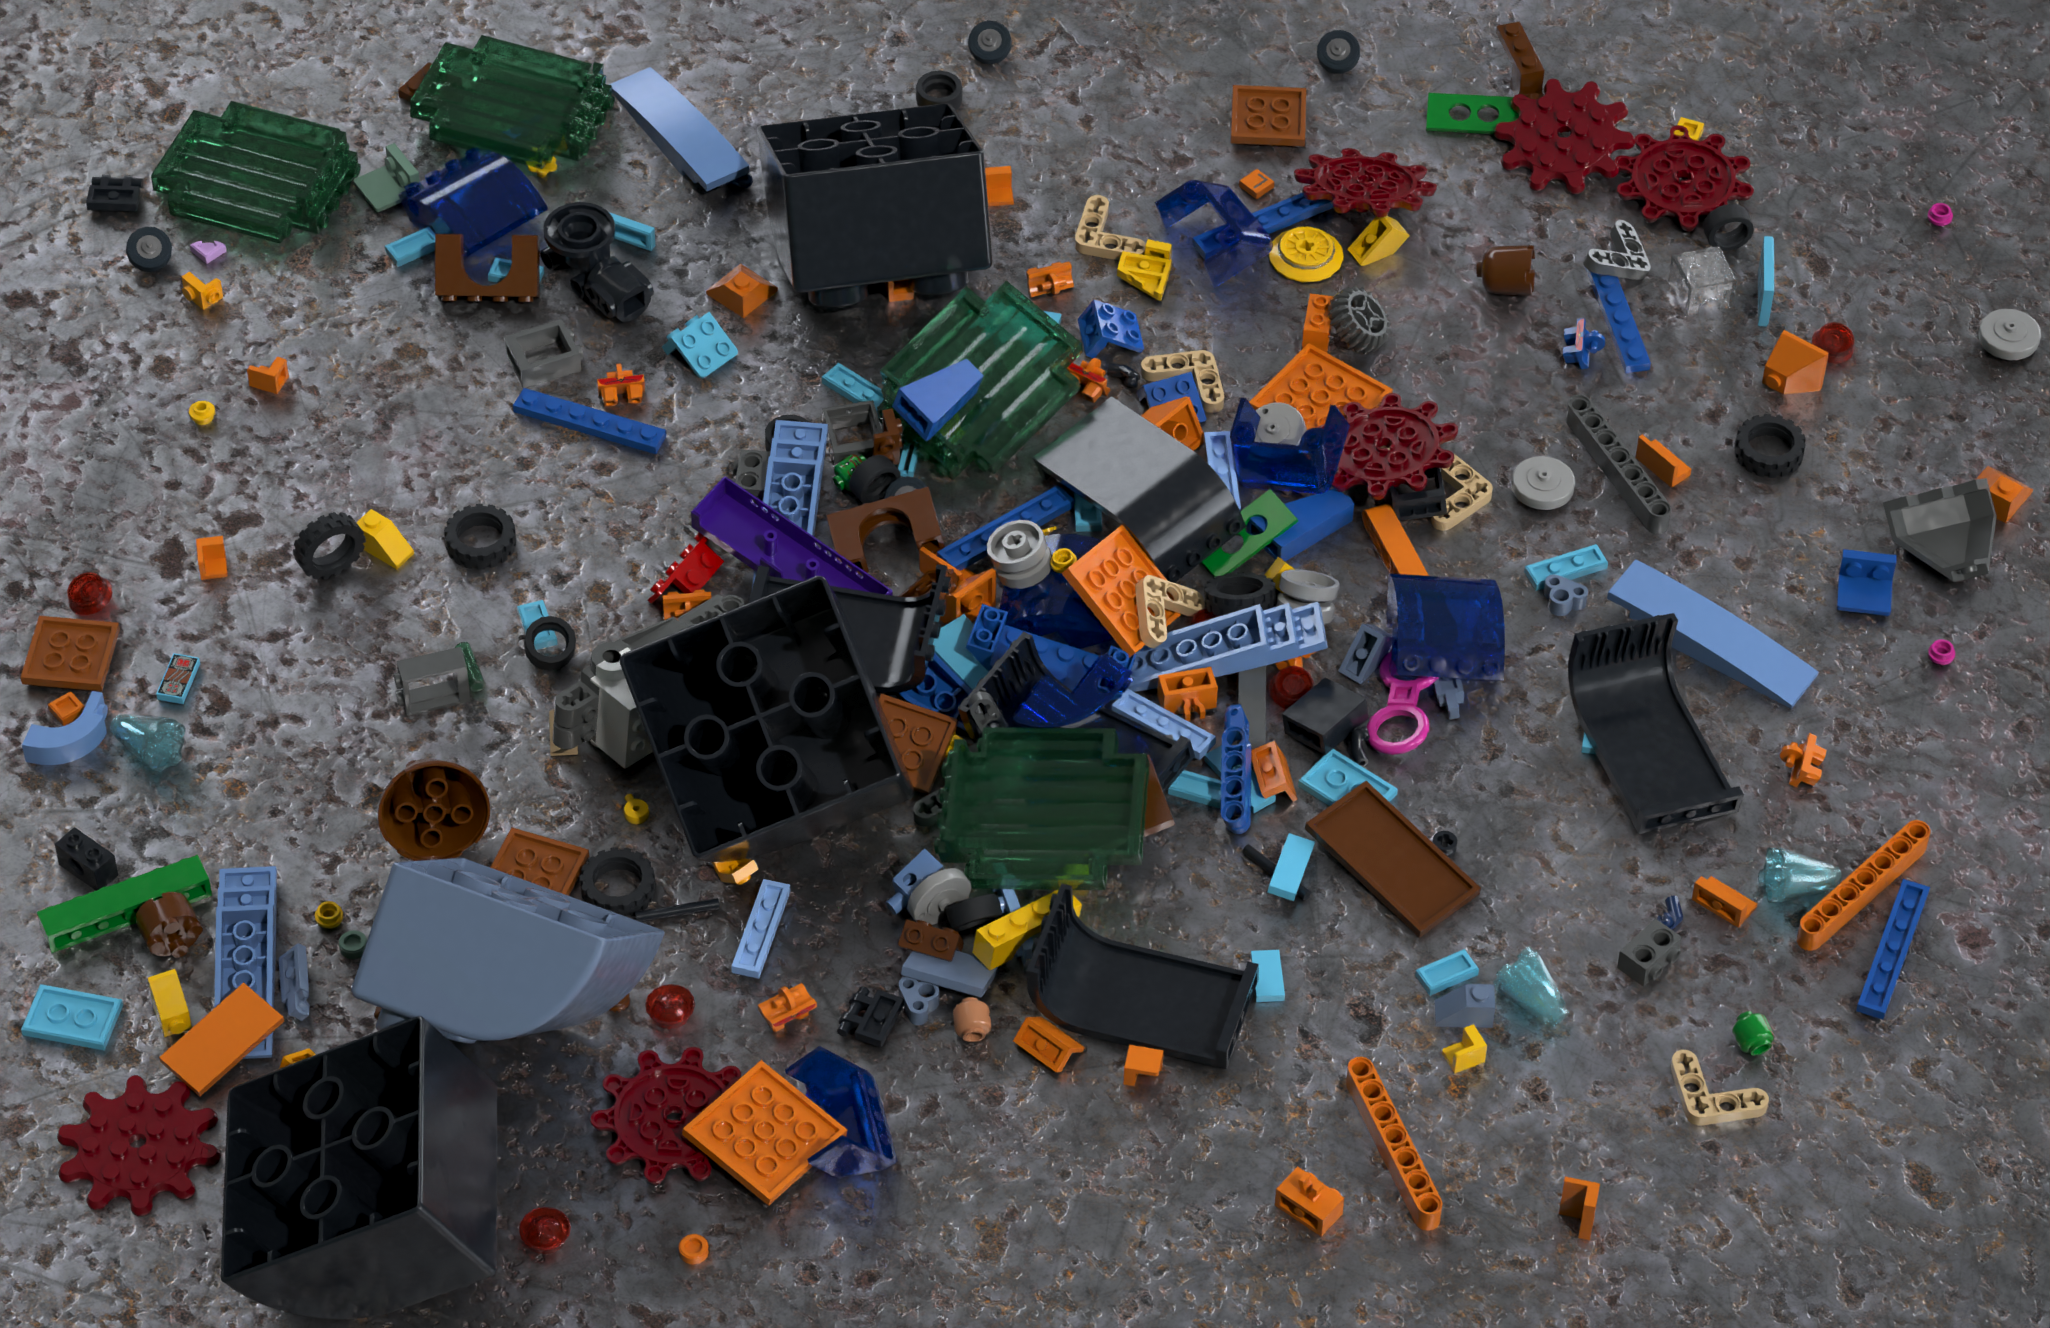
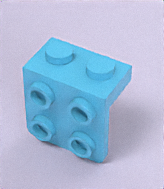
M710 312L701 318L698 315L691 318L685 323L687 327L682 331L679 328L675 329L666 336L668 341L662 346L667 355L678 349L695 374L701 379L738 354L737 348Z

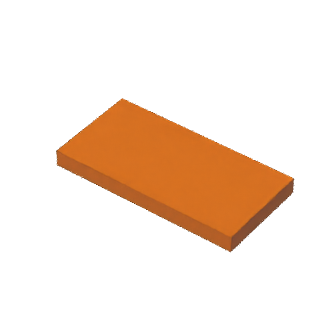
M243 982L159 1057L160 1062L201 1097L284 1022V1017Z

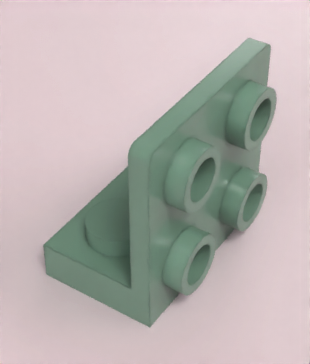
M395 143L386 146L387 157L384 159L385 166L353 180L356 188L376 212H381L421 194L419 172Z

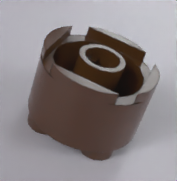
M166 892L161 894L163 898L156 901L151 898L146 901L136 914V922L152 954L158 956L173 955L175 958H180L187 954L188 948L196 942L203 928L185 895L178 892Z

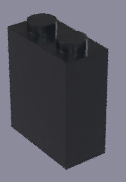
M1326 677L1282 713L1285 734L1325 755L1348 737L1354 728H1358L1369 719L1366 698Z

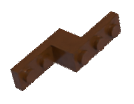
M1520 21L1498 25L1496 27V34L1512 64L1510 88L1514 96L1523 94L1530 99L1543 97L1542 87L1545 70Z

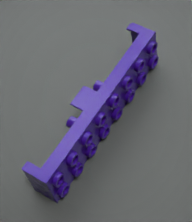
M726 476L691 511V525L693 529L756 572L758 566L769 567L770 576L805 581L815 576H823L830 586L893 596V590Z

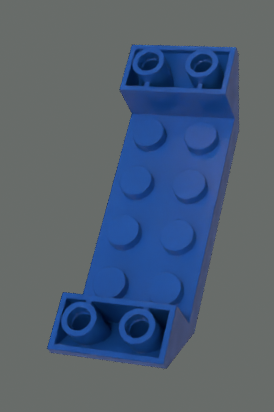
M982 604L966 648L989 672L993 668L994 663L1006 653L1011 643L1026 631L1005 625L1008 612ZM1026 632L1033 636L1037 652L1043 664L1067 688L1097 704L1122 697L1137 654L1129 658L1125 651L1111 646L1106 658Z

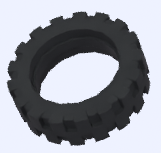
M1764 414L1761 417L1756 415L1751 420H1745L1743 426L1739 427L1734 453L1735 457L1739 458V464L1745 466L1746 470L1750 473L1755 472L1760 477H1764V475L1769 476V478H1776L1779 475L1784 477L1790 471L1792 473L1795 472L1798 465L1802 464L1806 438L1804 434H1801L1802 429L1799 426H1795L1794 422L1790 419L1785 420L1780 415H1776V417L1771 416V414ZM1764 435L1775 436L1785 441L1791 451L1776 457L1765 456L1755 451L1749 441Z
M476 504L474 507L469 505L463 507L464 510L456 511L453 514V518L447 520V527L444 529L446 550H448L449 557L451 559L454 558L458 565L463 564L468 569L477 567L478 570H483L488 566L493 568L499 562L504 563L507 560V556H511L514 552V546L516 547L515 524L512 517L506 515V511L502 508L498 510L494 505L490 504L488 506ZM474 526H490L502 534L496 543L481 548L467 546L459 540L460 535L465 530Z
M333 512L329 513V516L325 517L323 515L318 517V520L314 523L313 521L307 525L308 528L299 533V539L295 540L293 555L307 576H312L313 579H319L320 577L328 579L331 575L337 576L341 574L342 570L349 569L352 566L351 563L359 559V553L363 552L365 547L363 543L366 542V538L363 535L364 532L352 516H347L343 512L339 514ZM345 534L341 545L332 553L323 557H313L318 546L326 539L334 535Z
M1237 572V574L1233 575L1227 573L1222 577L1216 576L1214 580L1210 579L1204 585L1205 608H1207L1208 612H1213L1217 616L1226 615L1258 604L1261 605L1263 611L1273 608L1276 605L1275 582L1265 575H1256V573L1244 574V572Z
M618 847L610 848V851H599L597 856H591L587 860V865H583L582 875H580L581 896L585 902L623 916L631 915V917L635 916L636 911L645 910L648 907L649 901L652 902L656 889L653 867L651 868V862L647 858L644 859L643 854L636 851L634 853L629 848L618 850ZM613 870H627L637 875L641 880L636 890L620 897L601 893L595 887V882L600 876Z

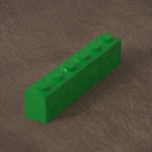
M198 855L184 858L176 863L156 868L145 874L130 877L125 881L108 887H102L97 891L77 896L66 902L37 911L40 929L51 953L137 923L136 914L139 908L151 898L154 901L163 898L161 895L163 893H181L185 895L190 904L211 897L210 880Z

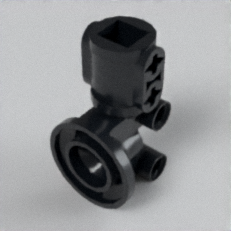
M574 202L562 205L548 215L543 227L544 238L548 247L540 251V257L544 265L549 270H553L564 263L573 268H578L580 274L570 279V286L574 294L580 299L587 296L608 318L612 319L616 316L622 322H629L642 315L651 301V296L654 295V290L648 278L629 261L621 263L615 256L610 257V244L615 237V223L611 214L603 207L593 203Z

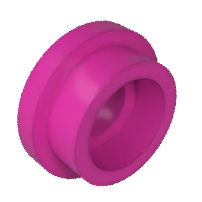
M1936 203L1929 209L1927 217L1932 224L1945 226L1951 223L1953 213L1947 204Z
M1939 639L1930 645L1928 656L1934 663L1946 665L1954 660L1955 649L1951 642Z

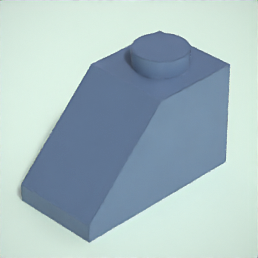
M1362 624L1338 671L1359 684H1363L1380 666L1396 637L1373 624Z
M1464 984L1436 999L1434 1003L1435 1027H1467L1474 1024L1476 1028H1493L1495 1014L1494 984Z

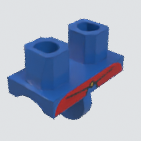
M1585 318L1577 319V327L1564 329L1566 345H1573L1563 347L1566 364L1579 362L1581 369L1589 368L1590 353L1595 354L1605 346V337L1602 334L1598 333L1597 330H1592L1590 333L1585 329Z

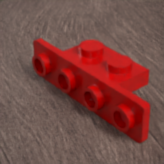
M699 532L696 534L694 539L697 542L694 546L689 544L680 553L679 556L682 560L679 563L674 561L664 572L668 575L664 581L660 578L651 587L650 591L653 594L647 601L652 604L671 583H674L685 594L701 590L724 562L705 544L708 540L707 537Z

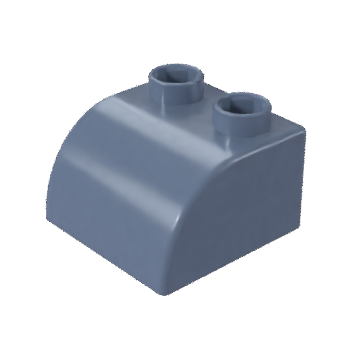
M465 858L394 862L351 992L355 998L381 1007L376 1023L378 1031L416 1016H422L443 1036L450 1040L463 1043H475L477 1040H505L576 1026L590 1021L611 1009L643 977L659 949L665 932L651 925Z

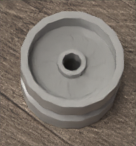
M1016 520L1000 526L990 535L987 542V553L996 570V576L1003 585L1018 589L1031 587L1042 581L1050 573L1052 554L1046 544L1044 533L1038 524L1029 520Z
M1287 570L1281 573L1279 588L1284 593L1277 596L1275 607L1289 603L1291 608L1295 609L1318 601L1324 624L1330 623L1333 620L1335 605L1331 601L1337 598L1339 590L1338 580L1326 574L1309 570Z

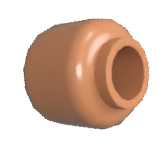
M968 997L963 999L953 1009L955 1033L963 1038L964 1041H981L990 1032V1010L985 1002L978 1001L974 997Z

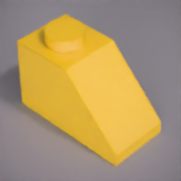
M1389 216L1375 217L1347 250L1361 266H1365L1393 255L1410 235L1396 219Z
M370 509L356 522L366 538V542L363 543L365 546L364 551L396 570L414 554L413 548L394 523L376 511Z
M172 969L148 977L154 1012L164 1037L180 1034L185 1030L191 1029L189 1010L176 970Z

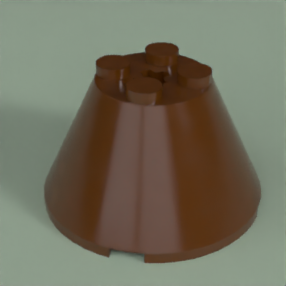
M433 758L408 762L405 769L397 774L386 786L378 805V823L384 839L397 850V853L414 861L457 858L463 855L464 850L481 839L490 818L488 794L478 777L461 765Z

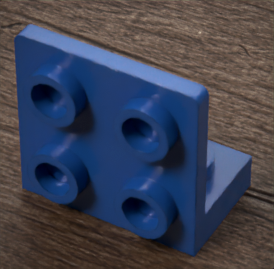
M1093 300L1077 319L1085 354L1088 357L1095 358L1106 347L1108 342L1139 353L1144 350L1136 314L1129 310Z
M1192 372L1145 384L1137 391L1139 401L1147 400L1149 408L1182 397H1190L1199 423L1205 422L1207 419Z
M1843 549L1838 576L1837 610L1889 616L1891 613L1892 581L1897 555Z

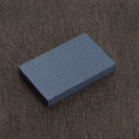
M912 951L902 966L901 975L981 998L997 975L999 966L989 971L976 956L960 951H955L951 962Z

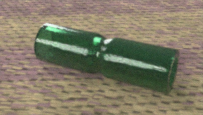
M468 642L457 644L455 648L461 647L467 665L470 690L473 692L483 690L486 683Z

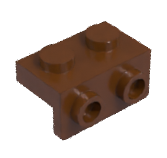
M893 409L882 410V433L873 435V456H887L896 465L900 464V449H902L900 434H902V425L900 418L895 419Z
M906 919L898 945L903 949L951 962L955 951L962 952L964 942L959 933L953 929H938L922 920L914 922Z

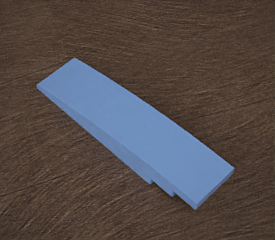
M651 67L608 84V89L682 176L687 174L694 184L699 182L706 191H709L750 173L749 164L725 137L677 89Z
M776 420L774 438H772L771 452L768 458L763 502L814 536L828 424ZM754 570V575H753L752 588H753V584H754L755 577H756V573H757L755 570Z
M1636 559L1608 591L1607 599L1630 610L1629 618L1633 620H1642L1657 615L1674 613L1678 619V624L1673 637L1672 648L1792 709L1818 676L1816 669L1753 626L1687 586Z
M1318 601L1292 609L1290 604L1286 603L1263 611L1261 605L1258 604L1168 632L1167 639L1158 647L1150 648L1145 645L1135 653L1137 655L1123 693L1127 689L1136 692L1158 688V675L1211 667L1214 677H1219L1326 649L1328 645L1321 607Z
M276 866L219 869L218 906L216 907L214 1008L243 982L274 1008L277 917ZM273 1032L243 1059L272 1058Z

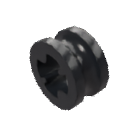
M1439 831L1433 837V843L1449 858L1455 855L1457 837L1449 831ZM1442 843H1448L1447 847H1443Z

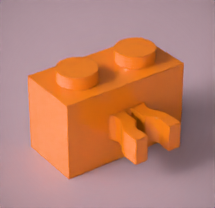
M1211 667L1158 675L1157 697L1160 706L1176 715L1183 714L1184 719L1190 721V712H1197L1199 718L1204 719L1205 710L1217 707L1218 686Z
M1297 1166L1276 1188L1275 1206L1322 1237L1343 1214L1344 1197L1335 1188H1329L1319 1181L1314 1174L1305 1172Z

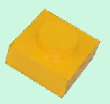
M1681 117L1677 124L1687 128L1688 135L1692 140L1699 141L1704 130V123ZM1676 130L1674 131V134L1677 136L1684 135V132Z
M1148 239L1145 245V255L1171 260L1172 244Z

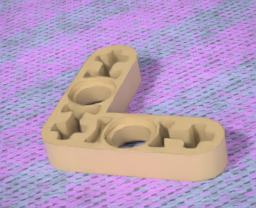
M1094 195L1088 198L1075 235V249L1082 254L1119 261L1122 251L1145 255L1146 243L1143 240L1103 232L1109 214V201L1101 195ZM1096 207H1099L1098 213L1094 212V209H1096ZM1088 222H1095L1098 226L1089 227L1086 224ZM1086 236H1089L1090 240L1085 243ZM1114 244L1117 247L1114 249H1108L1105 247V245Z
M1199 350L1155 355L1142 360L1141 376L1147 381H1159L1192 372L1203 409L1209 413H1216L1223 409L1224 392L1215 357L1211 352ZM1174 363L1183 364L1184 367L1176 369L1173 368L1171 365ZM1203 379H1212L1214 383L1204 384L1201 381ZM1213 393L1214 401H1211L1209 394Z
M1455 454L1452 466L1441 468L1442 479L1454 487L1457 492L1446 499V515L1431 517L1432 526L1441 531L1451 529L1489 503L1492 498V484ZM1464 474L1469 478L1467 480H1459L1455 476ZM1465 502L1469 506L1465 508L1457 507L1455 503Z
M1152 575L1145 576L1135 586L1140 637L1143 643L1150 648L1158 647L1167 639L1165 609L1193 617L1205 607L1204 598L1198 591ZM1166 591L1173 596L1174 601L1169 598ZM1147 607H1150L1153 610V612L1155 613V617L1152 614H1150Z
M1679 1050L1673 1054L1670 1066L1685 1116L1690 1123L1702 1126L1756 1118L1766 1113L1769 1096L1762 1089L1748 1088L1709 1094L1696 1055L1688 1050ZM1680 1062H1684L1685 1065H1689L1687 1074H1685L1684 1065ZM1693 1083L1699 1087V1090L1690 1092L1684 1088V1085ZM1751 1100H1755V1102L1758 1103V1104H1760V1105H1755L1754 1102H1750V1101H1751ZM1696 1101H1699L1698 1106L1700 1111L1704 1112L1703 1114H1699V1111L1695 1110ZM1728 1102L1734 1105L1735 1109L1725 1111L1719 1105Z

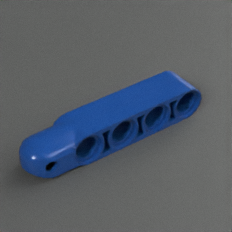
M1241 704L1230 705L1225 711L1221 749V816L1227 829L1233 834L1246 832L1251 824L1252 747L1249 741V722ZM1242 740L1239 744L1232 745L1235 741ZM1241 765L1240 768L1232 770L1234 766ZM1235 790H1241L1238 794L1231 795ZM1241 815L1238 819L1231 820L1233 816Z

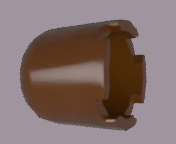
M1534 245L1494 246L1486 250L1483 254L1482 262H1477L1476 268L1477 277L1482 278L1484 288L1494 294L1532 296L1535 284V270H1531L1532 259H1535Z

